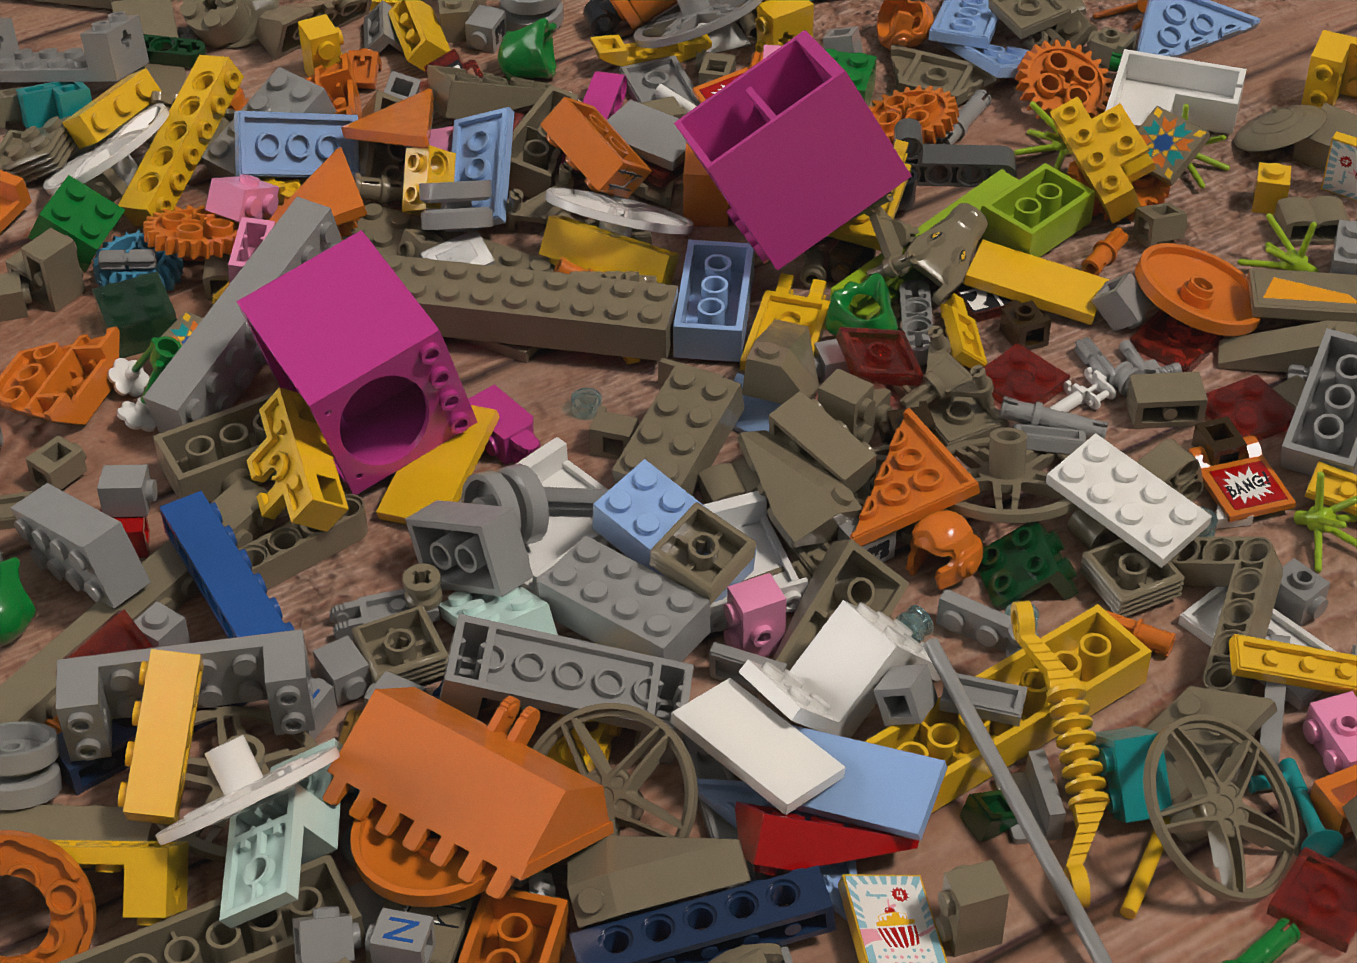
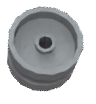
M499 0V9L506 10L508 31H517L542 18H546L549 24L555 23L557 26L556 30L563 23L564 9L561 0Z
M491 180L419 183L420 201L424 203H441V209H428L421 213L422 230L443 229V232L471 231L473 228L494 226L493 210L491 208L472 207V201L488 200L492 197Z
M519 463L500 468L496 471L480 472L469 476L465 481L461 495L462 503L513 507L519 521L524 545L536 543L543 539L549 523L548 501L543 485L529 466Z
M14 721L0 723V810L31 808L46 803L59 794L62 785L60 768L58 763L55 762L59 756L58 735L54 728L36 722Z

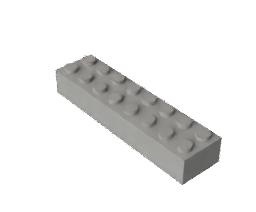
M296 197L143 396V399L160 433L233 407L241 393L250 386L253 377L267 361L236 301L340 243L342 238L331 208Z

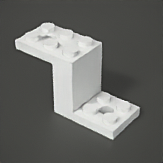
M844 600L790 671L785 669L782 672L767 661L764 665H761L751 660H747L739 671L746 680L791 721L820 732L851 738L877 704L874 689L890 667L928 664L932 680L937 682L940 680L935 667L923 647L924 642L921 641L919 643L911 637L913 635L912 630L897 619L893 621L880 611L876 613L862 602L855 606Z

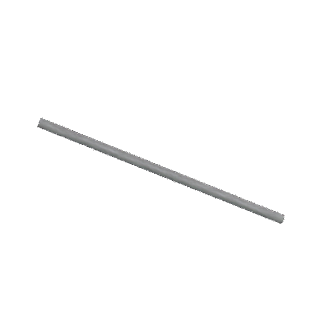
M932 638L926 641L923 645L926 653L1093 963H1113L938 639Z

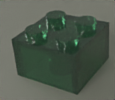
M158 272L143 274L132 279L109 283L92 289L99 321L105 335L108 328L117 326L120 331L119 358L144 353L150 346L153 337H161L177 321L174 307Z

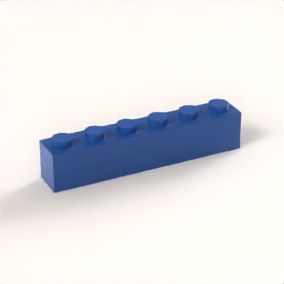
M199 491L159 507L167 537L228 638L295 630L290 622H283L282 611L276 598H268L266 595L267 588L259 572L253 574L251 571L252 564L244 548L238 550L236 547L237 540L230 525L223 526L222 515L215 502L209 503L203 492Z

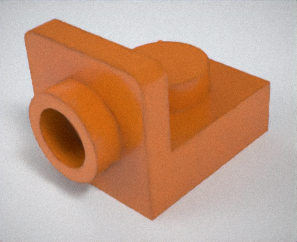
M367 48L349 50L348 56L357 87L376 89L378 71H382L379 52Z

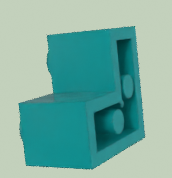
M50 82L16 89L23 125L27 129L31 126H36L39 129L55 116H58L60 119L72 116L92 101L90 88L83 82Z
M1138 726L1096 732V741L1091 745L1099 748L1100 755L1094 761H1099L1103 766V771L1098 775L1107 777L1109 789H1106L1105 792L1109 794L1110 803L1106 807L1109 813L1113 814V818L1125 823L1150 819L1144 796V765L1148 750L1159 732ZM1164 750L1160 756L1156 773V792L1160 810L1172 805Z

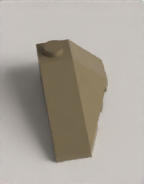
M768 431L743 432L738 435L737 439L749 469L756 472L759 477L758 491L760 495L767 497L770 504L767 510L769 518L791 548L837 541L838 526L860 515L861 505L854 498L852 491L843 482Z
M609 835L568 856L567 887L577 926L581 929L592 925L600 926L618 921L631 914H643L658 910L671 903L685 902L751 881L739 839Z

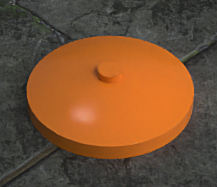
M1176 243L1155 244L1144 250L1136 265V280L1145 295L1161 310L1193 328L1217 335L1241 336L1254 331L1263 318L1252 316L1247 276L1227 261L1209 252Z
M377 801L365 820L359 821L354 819L350 842L357 871L368 887L390 901L413 907H439L458 903L485 891L497 870L496 866L487 862L473 883H467L460 879L458 872L469 854V851L460 846L445 867H439L432 863L430 856L441 838V835L431 831L418 851L413 852L403 846L402 842L414 820L407 816H404L390 836L381 834L376 831L375 827L387 805L380 801Z

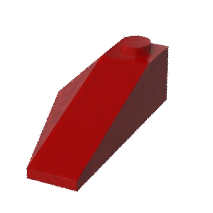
M736 801L737 834L745 860L754 864L753 871L763 874L778 875L779 869L791 871L798 868L806 869L817 865L823 866L917 849L919 840L849 823L848 827H844V824L814 815L809 821L805 820L804 816L789 813L785 815L774 807Z

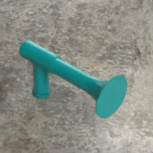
M1285 758L1281 760L1279 769L1290 788L1308 833V837L1301 845V853L1310 860L1330 858L1342 848L1344 843L1343 836L1338 831L1326 830L1308 794L1307 785L1295 759ZM1252 775L1247 785L1251 794L1256 793V791L1272 789L1265 775Z

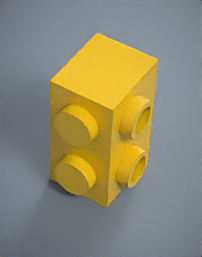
M326 14L298 21L304 70L308 77L315 74L314 68L322 65L325 69L340 61L338 56L343 54L340 45L344 44L343 35L340 28H335Z

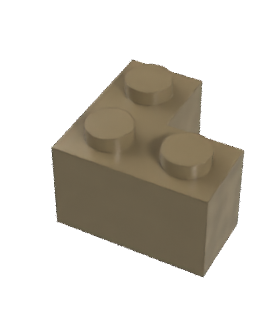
M52 228L21 247V251L5 261L8 273L19 271L22 284L29 283L32 299L54 312L59 311L86 292L82 278L83 271L79 266L75 242L71 237L63 235Z
M838 368L818 388V402L823 406L825 412L833 419L842 421L848 427L850 433L861 442H870L873 433L879 428V422L886 421V412L892 410L890 406L891 390Z

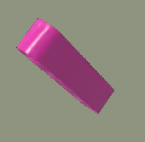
M595 71L583 103L594 106L608 120L622 107L627 90V76L625 74ZM564 152L562 153V165L563 162H566L565 157L567 156ZM573 169V171H572V172L582 173L581 171H576L575 169Z

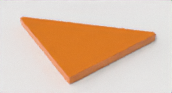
M432 89L424 90L341 127L343 137L352 140L428 148L434 107Z
M342 147L337 148L269 220L275 221L276 224L296 197L331 208L337 226L368 215Z
M910 408L905 409L903 413V421L900 428L898 427L889 445L887 458L879 468L874 480L875 486L863 505L859 515V523L856 530L851 533L850 539L860 546L866 545L915 523L930 513L944 510L980 493L979 483Z

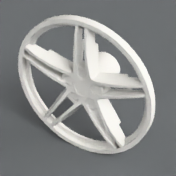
M163 103L150 105L98 143L77 149L72 153L63 169L51 173L47 177L43 188L48 195L53 196L61 186L60 183L68 175L84 184L110 167L128 186L139 167L130 153L142 145L163 125L169 116L168 109Z
M549 188L546 191L545 200L552 205L585 217L600 220V228L627 237L631 236L632 228L667 234H690L693 229V222L688 218L638 201L570 188Z
M244 735L238 736L204 753L223 792V796L189 812L183 819L161 830L155 836L159 844L164 845L204 827L215 825L236 815L246 807L299 783L314 772L338 759L340 754L336 746H333L304 759L301 757L263 776Z

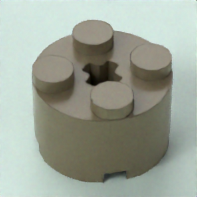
M183 0V4L180 7L185 21L198 40L204 42L205 46L210 48H223L222 45L238 42L246 34L250 25L248 9L243 0Z

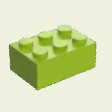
M1044 163L982 205L981 212L985 215L988 222L982 238L995 244L1041 257L1092 221L1096 191Z

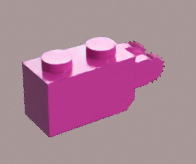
M495 384L468 399L470 405L495 409L500 416L485 447L488 454L491 456L495 455L505 465H508L511 462L518 463L540 448V440L534 435V417Z

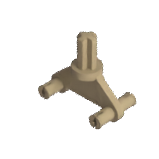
M563 162V165L560 164L559 174L555 176L553 187L551 188L573 189V168L567 162ZM513 189V192L510 191L509 193L510 197L507 202L505 228L509 231H515V228L518 229L519 221L547 224L548 217L553 215H563L572 218V212L552 205L545 200L546 191L522 203L523 192L521 190Z
M891 191L849 220L852 221L863 214L869 216L885 258L882 261V265L868 270L867 276L879 273L883 278L887 276L894 278L901 274V270L917 263L916 258L910 259L915 257L912 251H908L903 255L902 251L919 234L918 228L912 227L901 220H892L881 207V205L893 201V195L887 196L892 194Z
M940 326L930 327L928 329L930 343L928 347L926 374L922 376L923 383L901 398L900 403L904 409L918 407L919 401L926 400L928 404L935 398L938 401H942L944 398L952 396L979 398L980 406L982 405L983 408L992 407L994 405V398L992 396L994 385L991 378L986 376L985 368L982 365H975L969 373L950 355L951 344L948 338L944 337L942 328L940 329Z

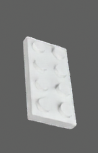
M1096 433L1047 474L1046 484L1161 568L1202 533L1211 522L1212 516Z

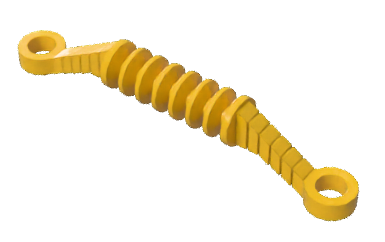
M1029 600L1012 602L1011 624L1014 638L1031 658V661L1038 667V670L1045 676L1047 702L1054 705L1049 710L1050 717L1057 719L1052 725L1053 732L1061 734L1055 740L1056 747L1064 750L1059 754V761L1062 764L1068 765L1063 768L1062 776L1065 779L1072 780L1065 785V790L1067 794L1075 795L1068 801L1069 810L1073 812L1076 833L1064 873L1083 908H1088L1091 902L1090 884L1083 864L1104 810L1110 803L1109 794L1100 792L1106 786L1105 778L1096 776L1103 771V766L1099 761H1094L1100 755L1098 747L1091 745L1096 741V733L1088 730L1093 726V719L1085 715L1090 710L1089 703L1082 700L1087 695L1086 686L1075 678L1072 672L1036 635L1035 617L1031 602Z

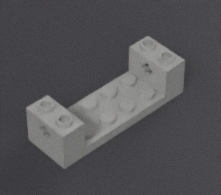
M119 11L108 14V19L92 23V28L80 34L84 52L82 48H71L64 52H58L56 48H48L39 52H32L30 48L19 50L12 18H0V82L119 81L149 63L139 15H126V12Z
M458 614L439 700L477 719L483 697L503 701V699L510 695L519 699L521 706H532L536 709L568 715L575 710L594 704H628L657 716L668 724L682 740L684 733L670 723L671 712L689 702L694 665ZM604 717L591 720L636 730L634 748L653 730L646 724L623 717ZM658 735L639 758L644 759L662 736ZM670 746L658 760L660 763L672 765L675 754Z
M303 629L57 660L56 712L71 762L112 757V719L132 718L135 701H142L144 686L139 685L140 667L142 661H149L151 649L201 655L204 669L197 708L268 700L275 735L297 734L316 730L312 678Z

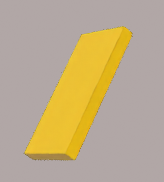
M982 240L965 275L963 284L1010 300H1019L1021 303L1032 300L1038 309L1092 325L1098 311L1092 299L1109 279Z
M471 405L477 423L463 433L454 436L397 470L376 510L379 519L407 525L405 518L437 500L458 502L462 495L463 485L467 478L472 475L500 418L497 410Z

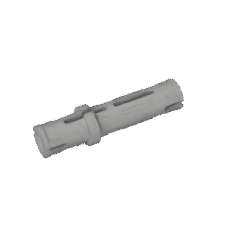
M982 89L975 91L968 102L959 110L960 116L957 117L958 124L953 125L954 130L945 131V138L936 137L935 144L943 142V144L953 145L956 141L964 138L970 125L991 104L990 94L982 100V97L987 92Z
M1006 396L1003 398L998 417L1027 425L1084 430L1086 440L1095 433L1105 439L1108 422L1044 407L1041 402L1036 401L1035 404L1026 403Z

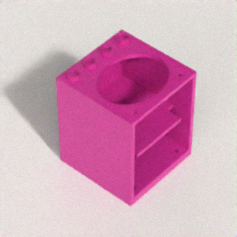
M806 30L674 122V125L731 206L726 212L734 224L741 231L745 239H747L762 262L765 264L771 261L777 271L912 177L847 72Z
M362 230L236 301L279 387H287L290 391L300 393L309 406L332 452L337 472L352 494H359L477 423L440 330Z

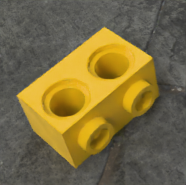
M431 145L428 148H406L402 212L421 217V213L424 210L441 209V203H424L420 201L419 183L454 182L456 153Z

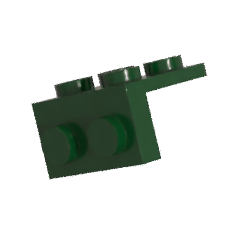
M1039 521L1027 522L983 548V558L978 571L991 602L997 609L1006 608L1012 602L1018 601L1049 582L1065 600L1079 593L1073 581V578L1077 577V573L1068 558L1062 557L1060 552L1065 550V547L1054 530L1048 533Z

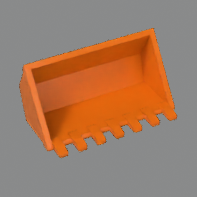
M416 687L375 689L339 752L340 757L333 761L327 770L334 777L323 795L325 802L337 806L351 786L361 790L349 810V815L359 821L365 820L377 801L384 803L387 807L375 828L376 831L385 836H390L404 816L409 817L414 822L402 844L413 852L420 849L431 831L441 835L438 844L430 856V861L439 867H445L459 846L469 851V854L458 872V877L467 883H473L487 862L496 866L497 870L486 888V893L498 900L503 898L515 878L522 881L614 833L613 822L608 818L603 786L527 746L540 720L541 715L538 709L532 706L526 707L520 713V717L516 720L509 735H507L521 706L519 699L510 695L503 699L489 725H486Z

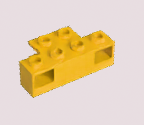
M1078 96L1050 111L1049 113L1058 134L1091 189L1096 191L1095 195L1112 224L1134 213L1137 207H1141L1131 183L1156 170V167L1148 154L1150 152L1148 146L1121 103L1092 119Z
M279 387L259 409L267 438L246 460L251 479L264 483L274 471H277V474L271 478V480L276 482L267 494L260 492L256 496L262 517L275 519L287 506L291 523L328 532L349 510L332 452L309 406L300 393Z

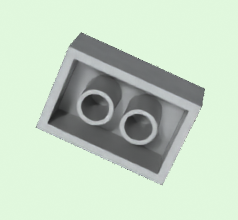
M437 500L405 518L418 563L430 564L439 570L441 589L503 597L533 578L529 556L524 546L519 521L513 507Z

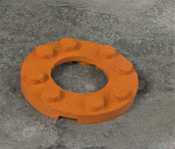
M0 830V876L9 875L24 878L38 887L46 899L51 916L48 934L39 946L22 955L10 957L0 955V963H58L88 951L96 928V903L90 882L80 865L63 848L44 837L23 831Z

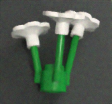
M168 336L153 337L150 346L138 361L118 358L114 361L113 368L107 372L108 380L114 384V390L119 395L130 394L133 397H139L136 404L129 401L123 402L116 412L117 417L125 421L126 426L134 430L142 429L147 432L154 431L156 424L143 396L182 347L176 339ZM149 359L153 367L150 377L143 371V366Z

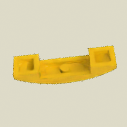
M619 34L590 37V43L599 59L621 67L669 56H676L679 62H683L696 57V52H702L703 49L707 51L712 47V41L707 34L688 41L658 48H641L636 43L624 44Z

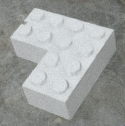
M1124 49L1105 111L1121 103L1138 130L1156 106L1181 117L1183 105L1188 104L1189 122L1214 133L1233 134L1247 69Z

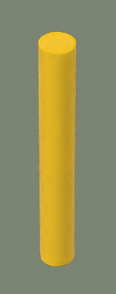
M1163 817L1165 825L1170 824V817ZM1155 830L1152 832L1120 909L1121 915L1127 919L1136 918L1164 850Z

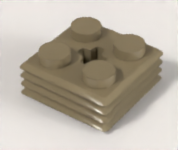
M55 116L39 129L36 126L26 129L21 135L22 143L8 154L10 161L6 165L5 171H10L11 174L23 178L26 184L63 169L77 147V144L62 124L70 116L63 119Z
M696 502L650 550L649 564L670 580L710 600L711 605L755 557L756 541Z
M1123 539L1082 553L1083 558L1081 560L1083 563H1081L1082 568L1080 572L1116 614L1124 617L1130 616L1182 595L1181 591L1183 590L1182 585H1184L1183 580L1185 577L1171 561L1161 568Z
M417 606L351 629L354 645L369 664L371 684L376 683L385 671L416 684L432 681L445 674L448 653L424 606Z

